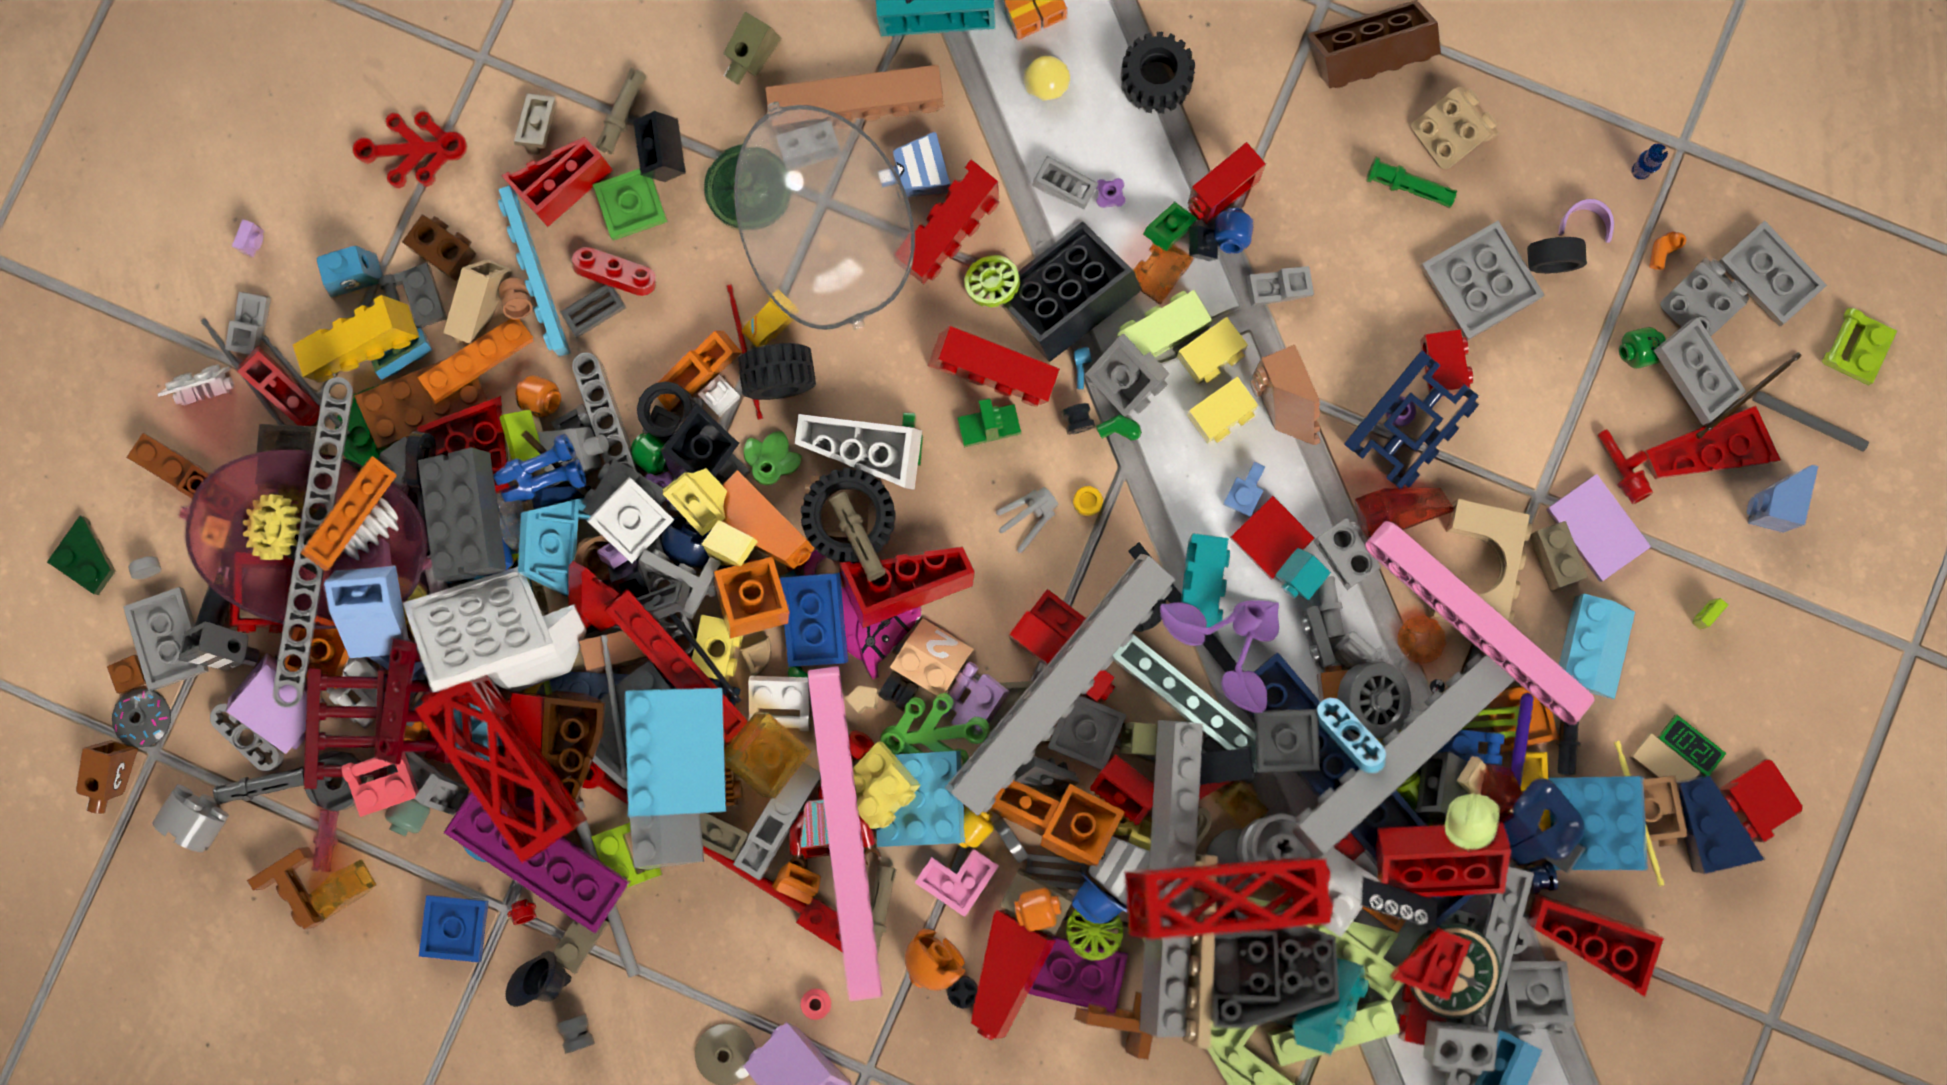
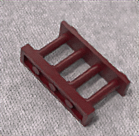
M393 638L376 759L401 765L402 752H426V758L442 763H452L430 730L427 740H404L406 722H423L416 710H408L411 692H431L432 688L429 680H412L415 662H422L419 650H417V644L400 638Z
M323 664L309 665L304 789H317L318 780H324V777H343V765H325V762H319V750H325V747L375 748V757H377L384 692H386L388 674H385L383 666L379 665L378 677L328 676V673L322 672ZM327 688L377 689V706H329L327 702H321V692L327 691ZM326 718H375L376 734L375 736L326 735V732H320V720L326 721ZM387 766L362 774L360 777L374 778V780L387 775Z

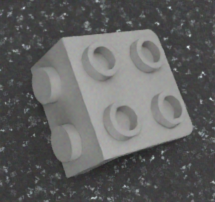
M1705 257L1661 301L1660 306L1681 327L1688 321L1698 317L1711 337L1747 304L1749 297L1746 295L1748 290L1738 280L1735 279L1732 282L1724 274L1726 269L1717 260L1713 259L1710 261Z

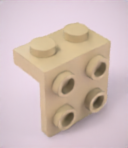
M1454 88L1412 123V130L1442 169H1449L1480 143L1490 141L1499 134L1495 128L1497 126L1496 120L1489 112L1486 111L1484 113L1478 105L1480 102L1478 96L1470 88Z

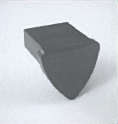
M583 404L551 422L555 430L591 427L593 430L587 409Z

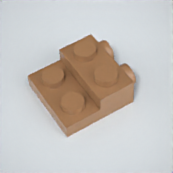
M1676 775L1644 779L1645 823L1651 841H1658L1659 847L1678 844L1677 838L1687 837Z

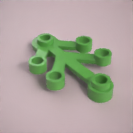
M941 693L934 699L933 708L921 728L917 731L907 732L913 720L919 717L926 708L925 702L921 698L913 697L906 704L905 713L897 726L891 725L883 730L880 742H883L894 755L901 753H924L913 745L917 743H922L934 752L961 751V758L963 760L961 767H963L969 759L968 753L963 749L953 750L940 740L965 737L972 744H980L989 735L990 726L984 718L973 717L966 724L935 728L943 714H946L953 706L952 697L946 693ZM939 700H943L947 707L941 706ZM911 704L917 705L919 711L914 710ZM975 725L981 727L983 731H978L975 728ZM892 736L896 737L899 742H896Z

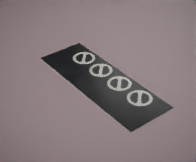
M1362 877L1361 906L1436 930L1437 900Z

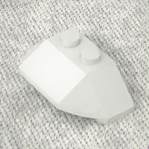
M575 605L543 616L556 652L487 674L491 681L515 693L569 673L580 649L579 641L583 640L586 634V627Z

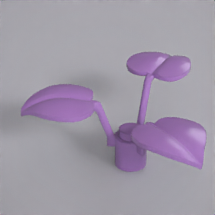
M1252 600L1240 602L1234 607L1229 617L1209 628L1206 627V618L1196 607L1181 602L1162 603L1160 614L1166 629L1174 638L1184 644L1199 646L1205 641L1204 634L1209 635L1230 622H1233V629L1238 635L1247 636L1235 667L1236 672H1226L1222 677L1221 685L1227 698L1239 707L1255 713H1262L1267 706V693L1262 680L1252 671L1243 672L1242 665L1253 638L1269 642L1277 637L1279 633V603Z

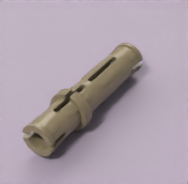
M634 68L629 69L610 115L605 117L604 129L595 145L597 149L604 153L613 154L621 133L625 132L627 128L626 121L647 78L643 72L637 69L636 71Z
M841 492L830 498L829 502L832 504L840 521L839 527L842 532L846 533L867 575V579L869 581L875 580L883 576L886 571L883 569L861 524L863 522L861 516L856 514L847 497V493Z
M881 865L877 867L876 880L870 901L877 955L883 932L886 933L887 926L884 925L897 871L895 868Z

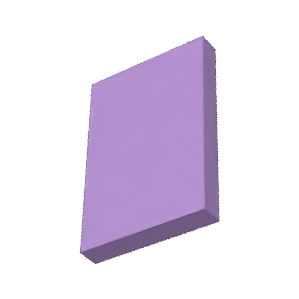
M1597 474L1546 509L1556 524L1563 521L1567 522L1578 553L1600 582L1651 547Z

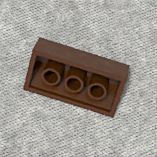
M1418 0L1307 34L1320 77L1330 89L1344 87L1348 83L1359 79H1370L1376 74L1388 70H1399L1404 65L1424 62L1433 56L1441 54L1438 22Z

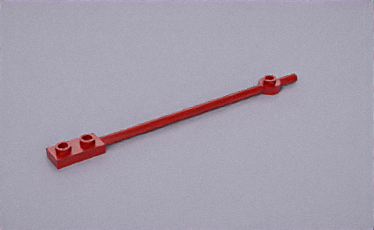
M592 761L590 768L593 770L594 775L590 780L585 778L582 788L595 789L600 787L628 805V790L607 778L606 772ZM703 846V852L801 914L796 922L798 925L843 953L839 917L836 910L814 896L810 904H806L778 892L772 887L773 882L763 876L761 880H758L733 865L734 860Z

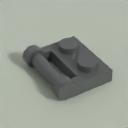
M424 263L396 274L382 276L378 279L380 288L385 291L386 297L400 301L396 286L403 284L417 329L447 319L429 264Z

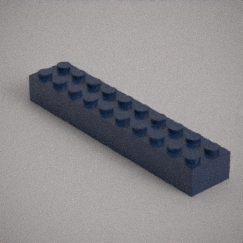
M1278 652L1254 671L1262 680L1266 689L1267 706L1264 711L1318 708L1320 704L1319 699ZM1241 708L1255 724L1254 712ZM1326 711V717L1331 715L1329 711ZM1319 722L1320 771L1296 772L1317 798L1330 787L1333 791H1336L1342 785L1339 779L1351 768L1355 771L1360 769ZM1346 731L1342 734L1345 740L1354 741ZM1395 789L1358 823L1350 833L1366 850L1364 853L1377 867L1376 843L1378 829L1427 825ZM1474 895L1427 897L1437 900L1436 928Z

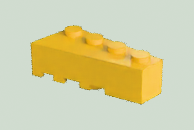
M380 295L373 299L374 306L367 308L365 305H362L354 310V317L339 318L333 321L331 330L319 329L292 344L302 376L316 382H325L332 379L333 374L339 371H351L358 368V363L383 357L385 355L384 352L390 349H401L409 346L411 340L419 337L409 305Z

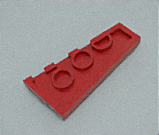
M1757 406L1726 417L1700 439L1696 437V434L1704 430L1706 426L1644 451L1648 457L1646 462L1654 479L1781 461Z

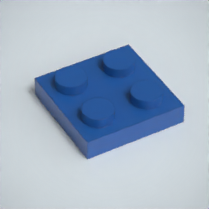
M426 895L419 957L482 962L489 901Z

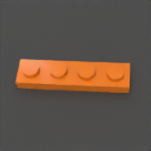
M510 318L417 377V380L431 400L437 404L532 343L533 336L520 319Z
M375 457L369 458L300 553L323 570L327 571L330 569L397 474Z

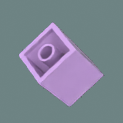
M267 652L228 698L226 712L286 754L291 747L296 750L306 738L304 732L306 731L307 685L305 684L303 697L298 704L288 708L279 706L273 698L278 660ZM284 685L279 691L281 699L286 702H292L296 699L297 691L292 685Z
M787 1022L776 1028L771 1034V1038L762 1047L754 1050L749 1057V1061L743 1066L757 1085H852L799 1028Z

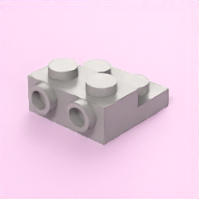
M1123 334L1112 343L1085 374L1118 411L1126 417L1133 411L1137 414L1142 412L1151 403L1148 399L1151 393L1156 396L1168 385L1165 379L1170 373L1151 352L1143 355L1127 336Z
M1567 961L1511 962L1505 983L1506 996L1504 998L1507 1029H1516V1034L1518 1035L1534 1034L1535 1029H1547V1033L1550 1035L1566 1033V1029H1570L1575 1022Z

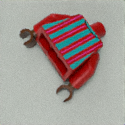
M822 786L818 787L819 800L806 802L804 811L798 814L789 829L790 854L793 855L789 862L793 864L794 861H799L804 869H807L808 866L807 858L831 856ZM859 815L863 847H865V864L869 865L866 856L870 852L876 853L880 862V851L873 846L875 844L873 831Z

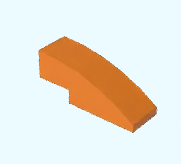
M714 330L695 350H690L658 383L665 381L675 383L693 396L734 361L742 351L724 330ZM667 393L657 397L670 412L682 404L681 400L673 394Z

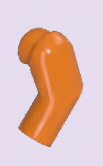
M1673 231L1656 239L1652 247L1649 268L1663 270L1667 254L1685 246V235L1682 232Z

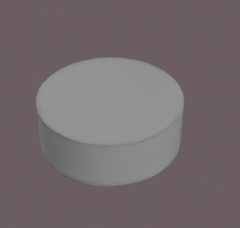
M153 556L139 558L128 566L131 578L133 579L149 578L162 570L159 559Z

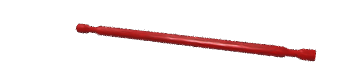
M727 285L743 354L747 352L746 342L742 333L736 299L733 295V286ZM753 399L757 411V420H761L763 415L759 407L760 402Z

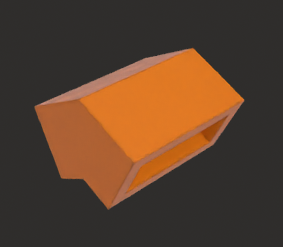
M788 862L780 868L772 887L778 892L810 904L813 896L818 893L822 876Z

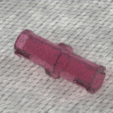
M321 809L319 811L317 836H313L315 851L311 870L331 872L333 849L338 843V838H335L340 812L332 811L329 814V810Z

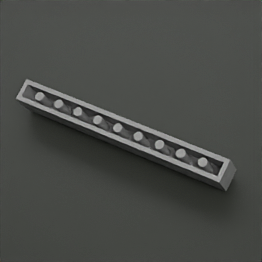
M1140 554L945 788L976 815L979 816L982 811L987 812L995 803V795L1000 789L1007 788L1013 782L1016 776L1014 773L1020 765L1027 764L1035 754L1034 749L1040 741H1046L1053 734L1055 723L1061 717H1066L1075 706L1073 702L1080 694H1085L1093 686V678L1100 670L1104 671L1114 660L1112 655L1116 650L1130 642L1134 635L1132 631L1139 623L1143 624L1150 618L1153 613L1151 608L1158 600L1162 601L1170 594L1172 590L1171 585L1176 579L1150 556Z
M1479 652L1466 664L1470 668L1463 675L1458 671L1445 683L1449 687L1441 694L1437 690L1424 702L1428 706L1424 711L1420 713L1416 709L1403 721L1407 726L1402 731L1398 732L1394 729L1382 740L1385 744L1386 762L1381 771L1367 773L1361 769L1355 771L1351 768L1339 779L1342 785L1336 791H1333L1330 787L1317 799L1320 805L1315 810L1311 811L1308 807L1295 819L1298 825L1291 832L1315 858L1325 855L1515 679L1486 654L1483 656ZM1367 753L1366 760L1371 758L1374 761H1376L1377 754L1371 756L1369 753Z
M1158 720L1149 869L1195 866L1202 723ZM1179 879L1174 881L1159 893V898L1163 897L1182 881ZM1193 887L1187 888L1169 902L1167 906L1187 915L1192 911ZM1161 919V925L1170 924L1167 921ZM1191 936L1145 939L1140 1017L1141 1031L1155 1037H1185Z

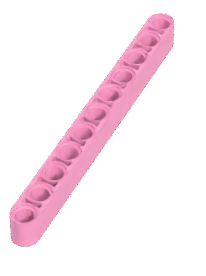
M838 666L809 670L808 681L848 994L850 1001L882 997L840 671Z

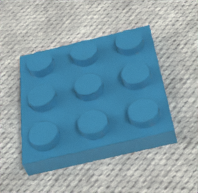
M1643 776L1548 778L1576 808L1584 822V835L1579 843L1586 847V849L1571 870H1648ZM1550 812V820L1552 827L1555 824V818L1553 814ZM1554 865L1555 870H1561L1560 868Z

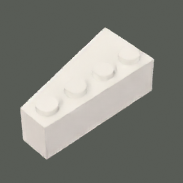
M798 415L795 444L901 487L915 489L922 430L911 427Z

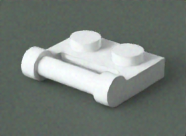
M749 677V730H759V727L799 728L800 731L809 732L810 689L808 677ZM760 708L800 710V716L760 715Z

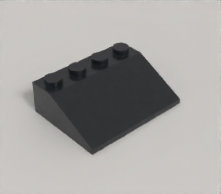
M1081 222L1018 271L1020 277L1018 292L1014 294L1009 302L1000 305L1038 351L1051 362L1141 292L1142 289L1133 269L1084 222ZM996 292V298L1001 297V296Z

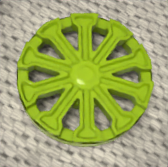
M997 255L986 256L977 260L970 266L965 275V288L969 297L978 305L990 308L1009 302L1014 294L1018 292L1020 277L1015 264L1009 259ZM998 263H1001L1000 267L997 269L996 265ZM988 264L989 268L985 269L983 265ZM974 272H979L981 275L977 276L973 274ZM996 292H997L1001 297L996 298ZM990 293V299H985Z
M1075 909L1067 922V941L1072 950L1085 959L1102 960L1108 958L1117 951L1123 939L1121 918L1116 915L1113 918L1115 920L1106 924L1092 923ZM1080 916L1085 923L1077 921L1075 918ZM1075 927L1082 931L1073 933L1071 932V928ZM1115 928L1118 929L1117 934L1108 931ZM1084 938L1079 945H1076L1074 942L1077 939ZM1106 939L1114 941L1115 944L1113 946L1109 945ZM1091 944L1092 951L1089 953L1085 952L1087 945ZM1099 944L1105 950L1103 953L1098 952Z

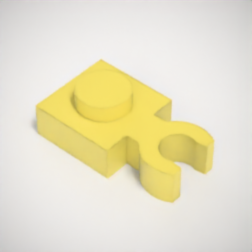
M1123 814L1120 821L1124 822V824L1119 823L1114 834L1120 836L1130 835V844L1150 851L1152 818L1145 816L1139 825H1134V822L1129 821V818H1125Z

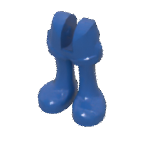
M566 434L557 436L554 439V446L547 452L526 461H522L519 458L513 459L510 462H506L502 469L493 474L497 485L513 481L514 479L518 482V484L501 492L504 502L517 500L525 502L534 498L536 491L561 481H569L575 488L586 486L585 473L579 459L572 460L559 468L543 474L532 475L533 472L559 461H567L576 456L574 446Z

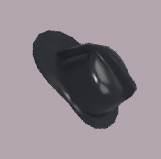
M546 951L521 965L512 974L506 987V1001L513 1007L523 1006L533 1000L552 1001L560 994L562 988L571 982V976L566 973L562 964L556 961L554 952Z

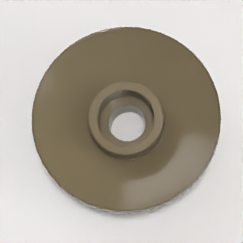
M719 1024L708 1029L700 1037L695 1050V1061L698 1070L709 1082L716 1085H734L749 1075L743 1066L749 1061L751 1053L756 1049L751 1036L744 1029L734 1024ZM722 1050L727 1051L729 1054V1060L726 1062L719 1059V1052Z

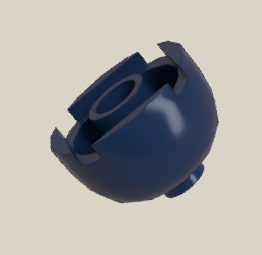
M672 517L674 519L673 522L661 535V545L664 553L670 560L674 561L676 566H679L680 563L690 568L706 565L709 556L702 543L710 531L701 536L692 525L685 524L686 518Z

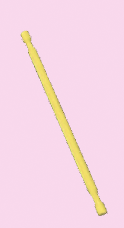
M1616 741L1614 745L1619 754L1624 777L1631 776L1625 756L1621 750V743ZM1646 826L1647 851L1657 876L1658 886H1662L1665 884L1659 872L1660 868Z

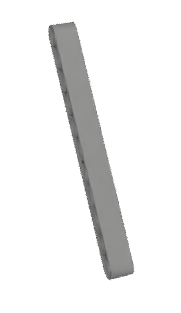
M585 352L577 355L572 364L573 372L595 436L602 434L609 443L608 451L602 453L605 464L609 463L611 465L613 460H616L641 475L639 467L633 461L631 444L603 364L591 353ZM593 362L595 368L592 373L583 374L584 365ZM603 389V398L600 401L593 402L592 394L594 391ZM607 416H612L614 419L613 425L608 429H602V420ZM621 443L623 445L622 453L615 457L611 456L610 450L612 446ZM662 533L645 550L652 553L653 549L664 553L661 545ZM640 566L649 593H651L650 590L653 587L657 589L660 582L667 580ZM681 614V622L696 640L697 635L692 620ZM667 616L659 619L661 627L676 643L680 637L685 636L675 623H669ZM691 643L689 648L684 651L689 657L693 656L694 647Z
M342 377L329 379L323 390L273 688L275 702L284 708L293 707L298 704L304 694L324 570L300 552L305 546L306 537L315 533L324 520L312 519L310 516L311 507L318 503L324 504L327 507L328 515L336 502L353 400L351 384ZM341 384L347 388L348 393L345 398L336 400L330 396V390L334 385ZM331 414H337L343 420L341 427L336 430L328 429L325 426V420ZM333 444L337 447L338 453L334 459L325 460L320 456V449L323 445ZM328 474L332 477L333 483L329 489L320 490L316 488L315 479L318 475ZM307 563H311L317 568V576L311 581H305L300 576L301 567ZM302 593L308 594L312 599V606L307 611H300L295 606L296 597ZM302 624L306 627L307 636L303 641H295L291 638L290 629L293 625ZM295 654L301 658L302 666L298 671L292 672L285 667V659L288 655ZM292 685L296 689L297 696L294 701L286 702L281 699L279 691L282 686Z

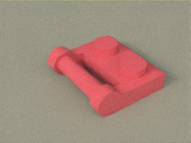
M402 752L401 765H396L398 772L363 784L360 775L386 767L392 763L374 757L357 764L351 762L342 766L343 777L348 782L360 817L414 799L419 791L405 752Z

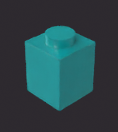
M1297 548L1275 576L1284 583L1281 588L1291 597L1296 598L1299 595L1310 600L1331 572L1313 554Z

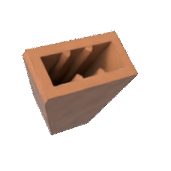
M623 631L607 634V646L610 652L612 670L649 660ZM601 636L579 641L586 671L594 673L606 672L603 653L604 646Z

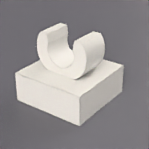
M720 375L715 377L698 394L719 417L740 398V395Z

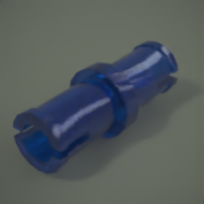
M1654 144L1649 150L1642 152L1632 167V173L1637 170L1633 176L1639 180H1644L1650 174L1657 172L1662 166V162L1668 156V151L1662 153L1666 147L1662 144Z

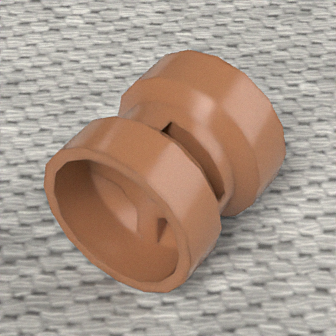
M509 278L500 284L499 295L502 300V309L505 316L512 319H521L529 315L532 311V302L525 281L520 278Z

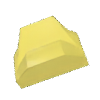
M707 468L694 473L685 472L662 490L663 495L701 536L709 532L718 520L722 521L725 519L723 505L727 490Z

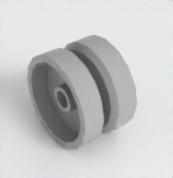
M1284 814L1253 820L1244 827L1237 842L1239 862L1298 857L1314 858V856L1291 832L1298 825L1295 821L1296 818ZM1253 873L1249 877L1255 880L1259 875ZM1267 881V882H1265L1264 884H1270V885H1271V884H1274V883H1272V882H1270V881Z

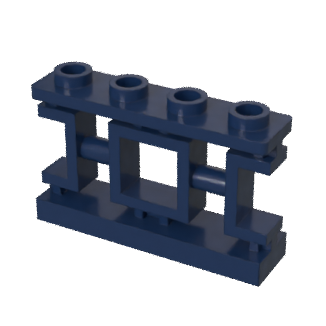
M1422 350L1344 443L1345 446L1362 459L1374 448L1394 464L1395 467L1386 478L1399 489L1404 485L1409 488L1420 476L1417 469L1422 463L1425 462L1429 465L1440 452L1436 447L1443 438L1449 441L1460 428L1456 425L1463 415L1468 418L1479 406V403L1475 401L1479 395L1465 384L1453 395L1435 381L1432 375L1441 365ZM1425 365L1430 369L1422 378L1434 387L1430 393L1421 401L1410 392L1401 401L1398 397ZM1443 395L1455 405L1464 395L1467 398L1466 401L1439 431L1436 427L1444 418L1432 410V408ZM1411 401L1434 418L1433 422L1416 442L1392 424ZM1386 412L1391 416L1383 425L1395 435L1385 447L1380 446L1372 438L1365 447H1362L1360 443ZM1404 442L1415 451L1425 442L1428 446L1403 476H1398L1397 474L1405 465L1393 456L1394 453Z

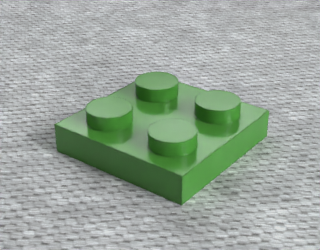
M640 168L593 184L610 237L613 241L668 222L654 180L641 176Z

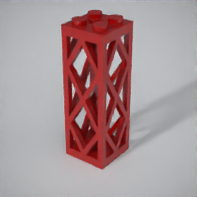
M488 675L439 691H431L421 698L423 704L415 709L521 863L540 854L588 820ZM470 704L479 707L481 711L470 707ZM453 708L462 712L463 731L454 719ZM471 716L487 723L489 748L472 741ZM497 734L505 744V755L498 752ZM478 752L488 756L490 761L481 758ZM499 762L506 764V768L499 766ZM515 769L524 772L528 778L515 773ZM500 775L507 778L508 796L500 786ZM516 782L534 791L535 813L517 806ZM543 800L550 809L551 820L544 818ZM523 817L535 822L536 828L528 825Z
M1298 857L1124 871L1129 936L1151 940L1331 923L1333 902L1329 897L1328 888L1331 873L1326 859ZM1253 873L1259 875L1240 892L1235 893L1232 891ZM1238 874L1224 886L1208 878L1209 876ZM1177 879L1182 881L1163 897L1159 898V893ZM1267 881L1285 889L1283 893L1264 908L1246 899V897ZM1190 886L1210 896L1187 915L1167 906L1169 902ZM1292 897L1293 904L1281 914L1275 915L1272 913ZM1216 902L1223 903L1222 906L1203 921H1195L1198 916ZM1231 909L1247 916L1244 918L1218 920ZM1161 919L1167 921L1170 924L1161 925Z

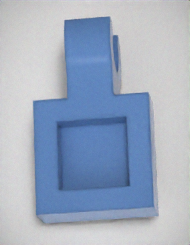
M1254 462L1245 481L1237 477L1223 505L1250 518L1264 491L1256 485L1265 466Z

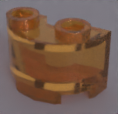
M1152 244L1149 249L1152 253L1146 262L1141 259L1133 270L1142 289L1141 292L1159 305L1163 303L1177 281L1195 260V258L1189 256L1188 253L1175 244L1168 251H1164L1162 248Z

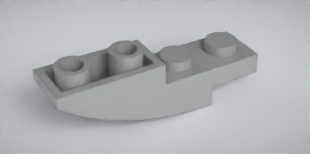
M799 759L795 761L747 837L748 840L733 865L761 880L787 836L798 814L802 812L805 803L808 802L821 779L819 771Z

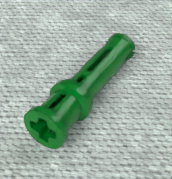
M1376 156L1366 177V181L1369 183L1372 181L1389 186L1391 191L1400 189L1439 203L1447 208H1451L1457 195V190L1444 187L1435 182L1406 172L1403 166L1398 165L1395 167L1381 162L1380 158Z

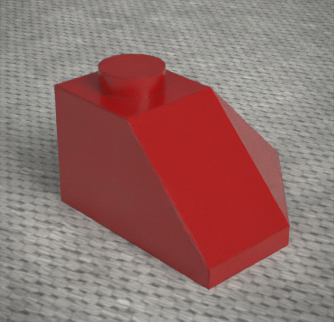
M572 561L569 564L568 606L575 605L586 629L592 626L599 631H603L616 625L604 610L620 594L596 578L594 580L595 574L586 567Z

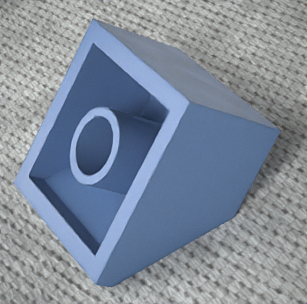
M1811 465L1794 472L1755 494L1747 506V514L1750 515L1748 524L1782 533L1804 526L1818 466Z

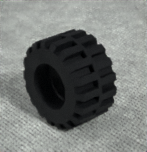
M1151 32L1144 35L1143 41L1139 37L1134 40L1133 47L1129 45L1126 55L1123 56L1120 79L1122 80L1121 87L1123 92H1127L1126 98L1128 101L1134 100V107L1139 110L1144 106L1147 113H1152V109H1158V114L1164 113L1166 107L1172 111L1176 109L1177 103L1182 104L1185 101L1186 95H1189L1195 74V59H1192L1193 53L1190 48L1185 50L1186 43L1182 39L1178 42L1175 41L1176 35L1170 33L1168 37H1164L1163 32H1157V35L1152 37ZM1162 62L1173 70L1175 76L1165 84H1153L1142 76L1140 70L1148 63Z
M797 343L765 345L751 349L740 355L737 359L742 394L751 399L773 400L792 397L805 393L816 385L811 348Z

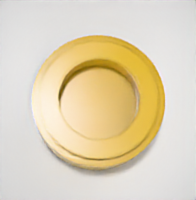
M1084 486L1076 491L1073 498V506L1080 515L1085 517L1094 516L1102 508L1103 497L1095 487Z

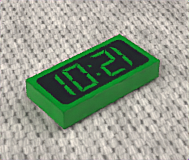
M1678 715L1673 716L1657 737L1698 769L1703 776H1710L1727 754Z

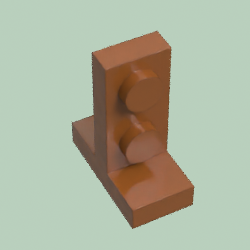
M310 847L294 850L247 880L253 891L263 890L277 882L276 890L279 896L289 903L293 910L291 911V916L294 922L299 927L302 926L304 930L315 928L324 922L295 871L315 858Z
M1136 991L1132 1011L1116 1008L1115 1013L1106 1012L1107 1007L1096 1004H1088L1087 1009L1076 1007L1074 1020L1086 1025L1129 1031L1125 1053L1136 1058L1149 1060L1153 1035L1140 1030L1142 992Z

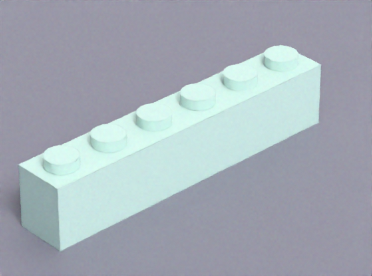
M1133 635L1127 645L1117 649L1113 654L1114 662L1187 721L1202 723V733L1207 737H1211L1226 750L1251 747L1254 772L1257 771L1255 732L1135 635Z

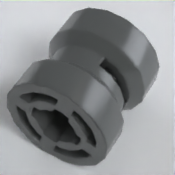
M586 1014L557 1023L558 1031L565 1040L562 1044L565 1053L595 1044L592 1034L588 1033L587 1030L589 1022Z

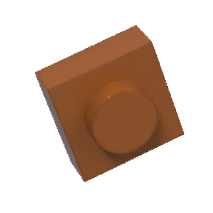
M132 655L107 666L117 694L126 693L146 684L138 655Z

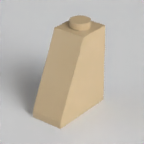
M487 259L462 267L443 333L452 336L455 342L469 345L482 337L500 300L499 286L504 280L510 278L512 270Z

